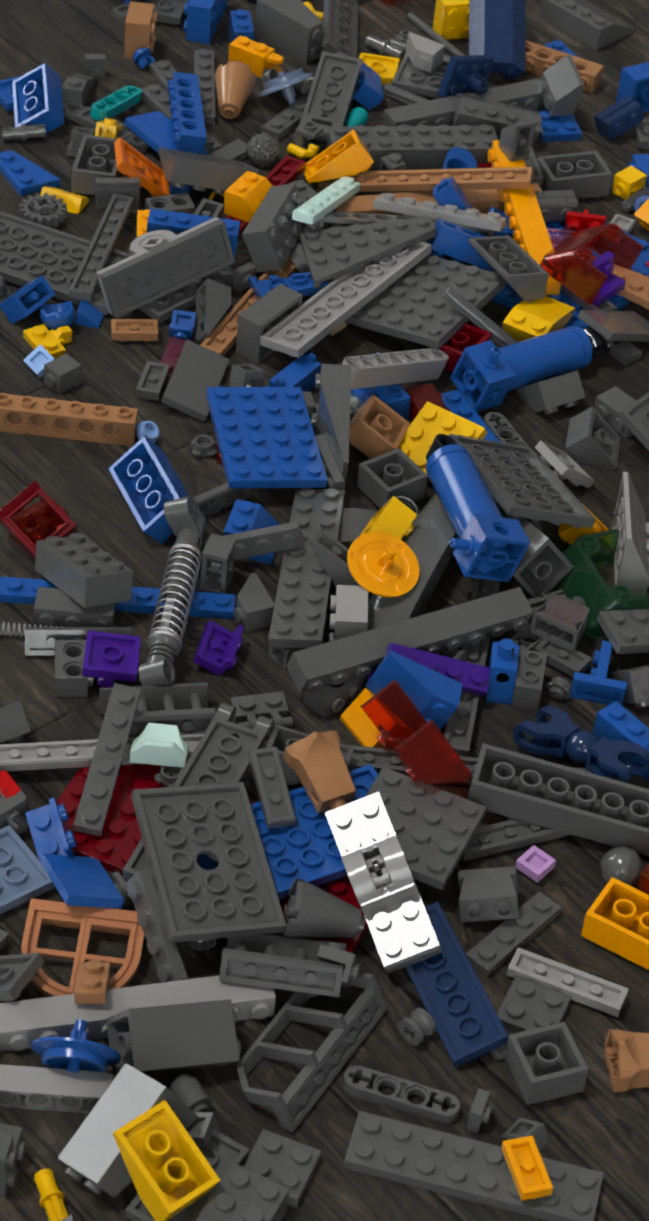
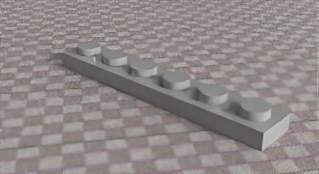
M382 193L373 202V209L417 217H431L433 220L440 218L455 224L501 232L506 226V218L500 217L499 213L489 212L483 214L479 213L477 209L468 208L461 210L455 205L439 206L433 201H424L422 203L415 201L412 197L400 199L395 198L390 193Z

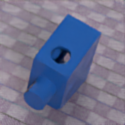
M502 639L500 642L495 641L492 644L488 666L490 668L488 693H486L485 702L512 705L518 669L519 646L511 639ZM505 673V682H499L497 675Z

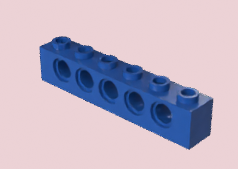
M173 72L172 80L169 79L167 85V92H169L168 102H170V113H172L173 144L177 145V150L204 155L207 137L198 75Z

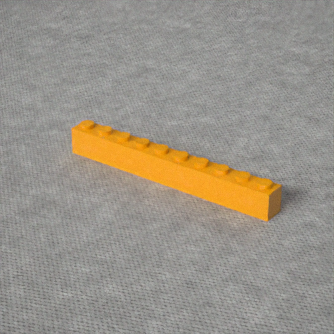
M500 140L492 141V147L488 149L487 154L488 162H491L492 168L526 167L524 159L510 162L498 147ZM531 185V188L500 189V200L504 202V213L509 218V229L513 231V240L549 274L545 295H559L563 277L533 186Z

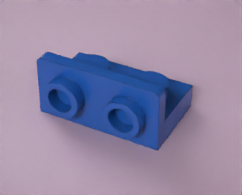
M55 797L49 799L50 804L25 812L40 862L42 861L43 854L75 856L73 847L77 846L73 831H68L65 821L69 820L67 809L64 803L59 804Z

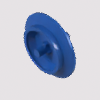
M85 1020L75 1021L74 1030H71L70 1037H43L34 1040L31 1044V1049L36 1054L42 1056L41 1062L48 1068L67 1069V1072L78 1074L79 1070L106 1072L107 1067L121 1062V1055L118 1051L106 1045L87 1040V1021Z

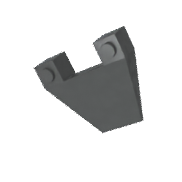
M321 364L320 374L316 373L315 388H320V399L316 407V413H311L312 427H315V436L323 435L346 484L349 463L351 365Z

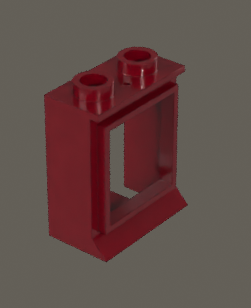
M36 480L0 509V524L34 560L36 558V546L11 518L23 510L36 497L63 524L50 536L62 538L69 537L72 533H77V524L49 497Z

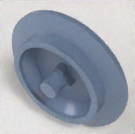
M303 68L285 73V71L277 73L278 77L262 84L264 90L258 94V97L282 90L285 100L287 99L289 105L296 101L294 97L296 94L292 85L313 76L314 73H304Z

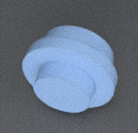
M142 421L136 426V435L139 440L145 436L154 443L158 439L159 428L152 421Z

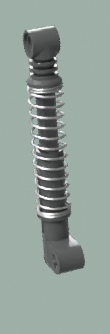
M192 496L166 501L164 504L165 518L177 539L169 552L167 567L165 568L161 584L162 588L160 589L152 621L153 624L151 625V631L147 640L149 651L147 661L139 666V678L142 686H166L173 684L175 681L173 662L181 650L202 560L200 548L207 522Z

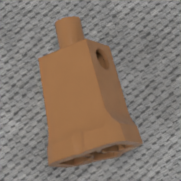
M316 731L286 747L283 758L287 765L298 775L317 813L330 809L333 810L351 803L356 790L340 751V738L337 731Z
M609 1029L604 1043V1054L613 1092L649 1087V1033Z

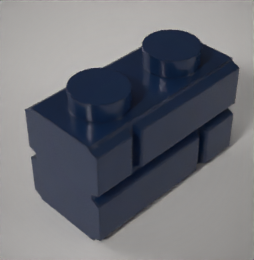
M627 96L595 115L594 120L598 133L609 140H613L618 135H622L643 122L644 116L641 105Z

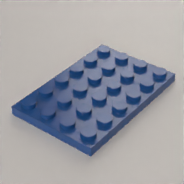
M207 387V402L229 488H314L327 486L328 479L301 387Z

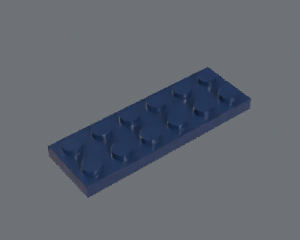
M437 901L425 907L442 953L405 968L427 1012L434 1019L436 1030L456 1068L507 1044L508 1034Z

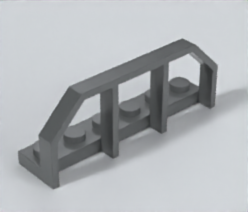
M359 972L356 982L351 981L350 986L365 988V990L344 1016L339 1013L302 1008L308 999L318 994L295 991L237 1063L236 1068L248 1103L273 1107L283 1131L293 1132L387 1010L374 974ZM291 1021L334 1028L316 1053L311 1050L273 1044ZM262 1057L305 1065L283 1095L277 1092L251 1088L248 1080V1074Z

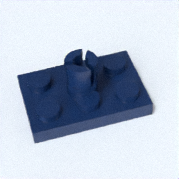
M490 55L451 56L437 94L442 98L454 96L457 93L464 94L474 91L479 95H483L488 90L485 86H489L487 78L492 70L495 58Z

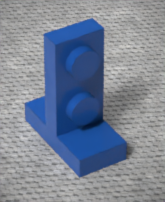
M602 640L601 650H595L592 665L597 666V668H592L590 675L579 672L574 673L570 698L610 705L617 701L623 705L627 682L606 678L612 649L609 641Z

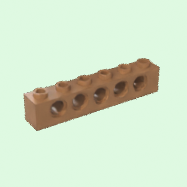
M525 40V72L541 77L545 70L570 54ZM571 55L584 83L582 91L592 94L601 84L604 65Z
M0 393V432L134 446L136 426L138 423L137 408Z

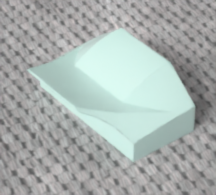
M148 723L140 736L132 742L129 762L184 768L187 761L188 745L183 741L177 725Z

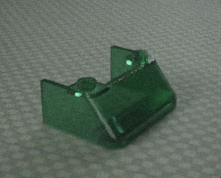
M618 529L580 536L562 553L574 567L553 589L554 591L562 589L564 591L562 594L566 593L569 599L578 596L585 601L586 607L590 609L587 625L583 633L587 637L605 636L603 629L597 621L599 611L649 609V594L635 596L633 591L624 585L608 587L595 565L613 562L619 536Z

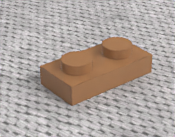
M111 319V341H158L157 319Z
M91 960L86 963H80L74 991L75 1004L106 1003L111 974L110 962Z

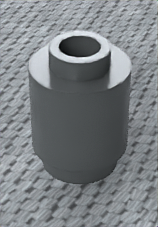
M183 1074L173 1080L170 1085V1091L193 1112H210L212 1100L195 1077H191L190 1074Z

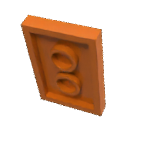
M119 137L114 142L116 167L124 174L121 178H140V187L143 186L147 189L152 197L170 195L169 182L165 178L164 171Z

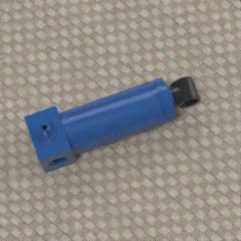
M577 325L501 348L496 347L490 340L465 348L450 379L472 408L479 412L501 405L506 393L587 367L591 359L602 354L608 345L603 337L591 327L582 329Z
M438 434L426 455L427 463L425 468L459 539L452 538L449 542L450 547L455 548L453 554L464 577L509 582L528 549L530 541L519 520L503 518L469 451L465 447L458 445L452 437Z

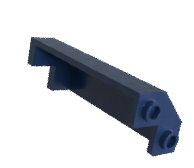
M469 0V56H492L495 59L490 74L497 71L508 80L524 74L526 0Z

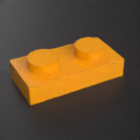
M533 1135L503 1141L501 1149L521 1201L552 1195L553 1186Z

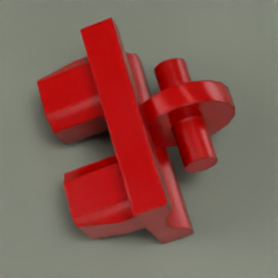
M584 209L583 213L567 211L563 233H567L568 237L585 235L591 240H599L600 237H603L606 216L588 214V209Z

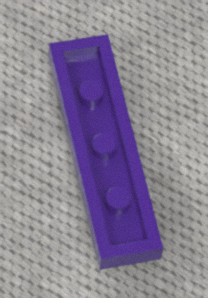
M390 643L387 646L386 656L391 650L462 683V691L482 696L488 693L490 668L395 643Z

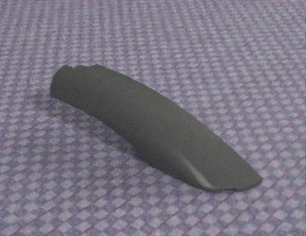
M437 493L434 494L413 522L415 527L410 534L402 539L412 549L419 563L420 572L416 585L411 591L399 597L388 598L371 593L368 599L367 631L421 616L426 610L427 604L441 576L453 557L455 548H451L449 542L452 538L459 539Z

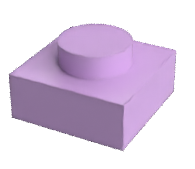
M533 845L516 860L515 866L516 869L538 883L555 868L556 860Z

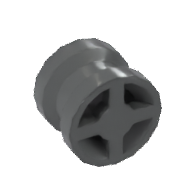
M416 1008L411 1012L410 1017H404L398 1022V1030L408 1044L418 1046L423 1041L424 1036H430L436 1031V1024L432 1016L425 1009Z

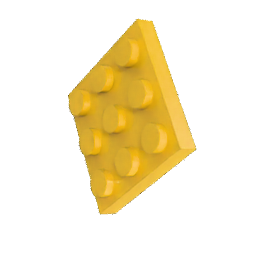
M427 401L408 427L398 448L426 473V455L436 435L445 434L449 436V434L484 439L487 431L484 427Z

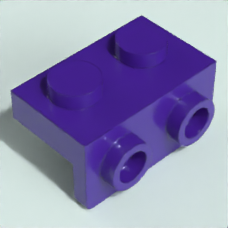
M209 620L204 627L193 662L221 677L227 668L231 670L238 659V656L235 654L244 641V638L241 637L244 627L238 625L231 632Z

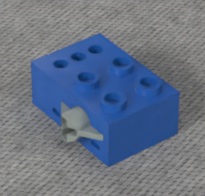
M400 384L351 389L350 415H355L363 403L374 394L405 420H408L411 397Z

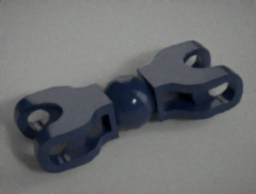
M550 705L538 710L536 723L525 720L518 724L513 731L514 741L519 747L538 755H556L560 758L567 755L574 763L586 765V770L599 776L617 780L615 777L617 774L621 782L630 784L631 774L643 775L649 770V751L646 748L631 741H612L604 737L598 741L591 732L579 731L580 726L572 723L571 717L567 712ZM546 715L550 717V722L547 720ZM523 731L532 735L534 738L532 740L526 738V736L523 734ZM632 757H639L642 760L643 765L633 760Z

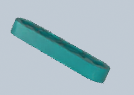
M125 86L93 103L90 117L98 121H104L105 118L116 116L139 103L142 90L135 86Z

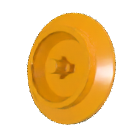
M383 532L363 534L353 541L347 553L348 568L354 580L362 588L377 596L393 598L405 595L413 589L418 581L420 569L417 557L405 542L393 535Z

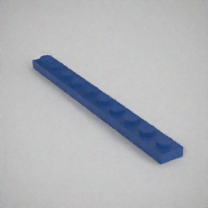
M0 576V602L35 605L38 587L59 588L49 580ZM132 587L131 601L116 603V611L154 614L160 589ZM194 591L189 616L233 620L235 594Z

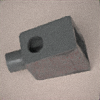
M556 595L534 611L529 632L574 652L586 628L590 609L586 607V603L581 597L575 596L569 599L562 595Z

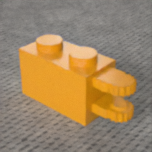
M239 36L229 44L228 61H239L251 67L252 73H255L257 77L261 78L264 69H275L278 73L283 71V68L278 65L284 63V57L274 53V48L244 36Z

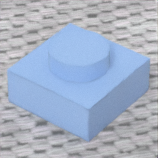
M40 344L23 361L39 378H42L44 376V364L54 360V358Z

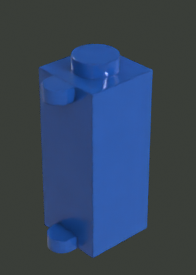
M453 176L449 179H443L440 184L434 187L433 197L439 206L455 205L461 210L474 209Z
M309 353L307 356L303 354L271 378L269 386L301 387L302 391L308 392L315 387L316 373L320 374L322 363L316 361V356L313 353Z

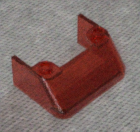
M613 223L574 232L548 252L542 259L540 266L551 277L589 305H592L608 276L592 265L595 258L591 250L600 256L609 251L615 255L613 264L631 270L644 246L623 232L618 225Z
M393 680L360 706L381 733L377 738L386 750L392 747L408 766L405 771L414 783H417L419 780L422 784L465 783L473 776L432 719L429 722L424 719L396 680Z

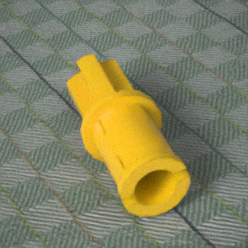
M42 1169L34 1175V1182L41 1197L39 1200L40 1206L45 1209L49 1221L65 1219L68 1217L63 1203L65 1196L62 1191H59L53 1170Z

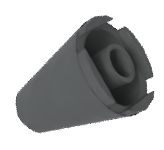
M294 879L288 895L291 897L288 905L285 904L283 910L286 928L282 933L283 936L355 938L357 933H362L365 917L361 916V909L303 879Z

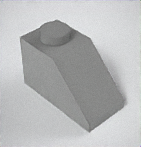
M409 32L406 52L412 65L432 73L443 63L445 45Z

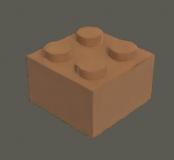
M130 2L125 21L124 58L133 59L134 53L139 48H149L151 53H154V45L157 40L155 25H157L158 12H154V4Z
M372 394L356 411L350 422L349 444L365 454L368 459L375 458L397 449L410 423Z

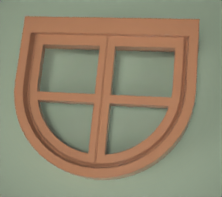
M31 898L21 949L22 954L40 953L43 957L74 960L69 987L53 981L42 968L37 971L35 978L30 981L44 996L53 997L74 994L80 963L91 960L110 962V965L121 966L120 970L109 980L108 989L128 987L139 969L144 939L146 937L143 928L138 923L136 911L66 905L65 902ZM41 925L80 929L76 952L37 948ZM91 931L129 935L125 959L87 954Z

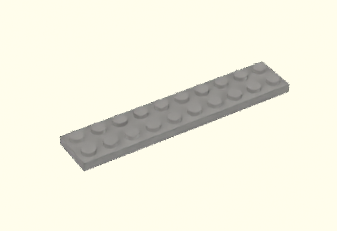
M422 241L417 245L410 243L403 246L402 251L382 258L376 263L369 261L362 265V269L330 282L260 337L261 345L299 358L431 253V244Z

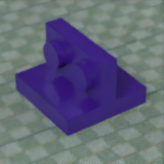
M607 251L565 277L562 281V287L591 304L599 306L623 290L626 281L612 274L615 255Z
M88 630L82 676L97 677V686H103L102 688L113 687L114 680L136 682L141 637Z

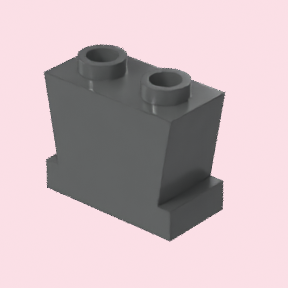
M516 866L458 870L461 922L519 918Z

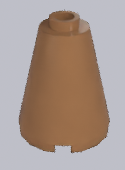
M228 61V64L223 66L221 64L216 69L215 84L220 114L225 118L233 119L240 114L255 86L256 75L252 73L251 67L239 61Z

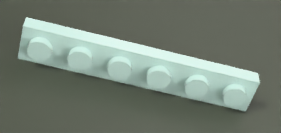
M351 177L340 178L293 211L292 220L313 225L358 193L361 183L355 182Z

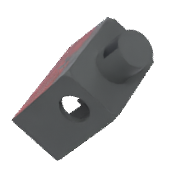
M2 770L0 772V829L10 825L16 833L22 834L29 828L25 812H28V799L7 771Z

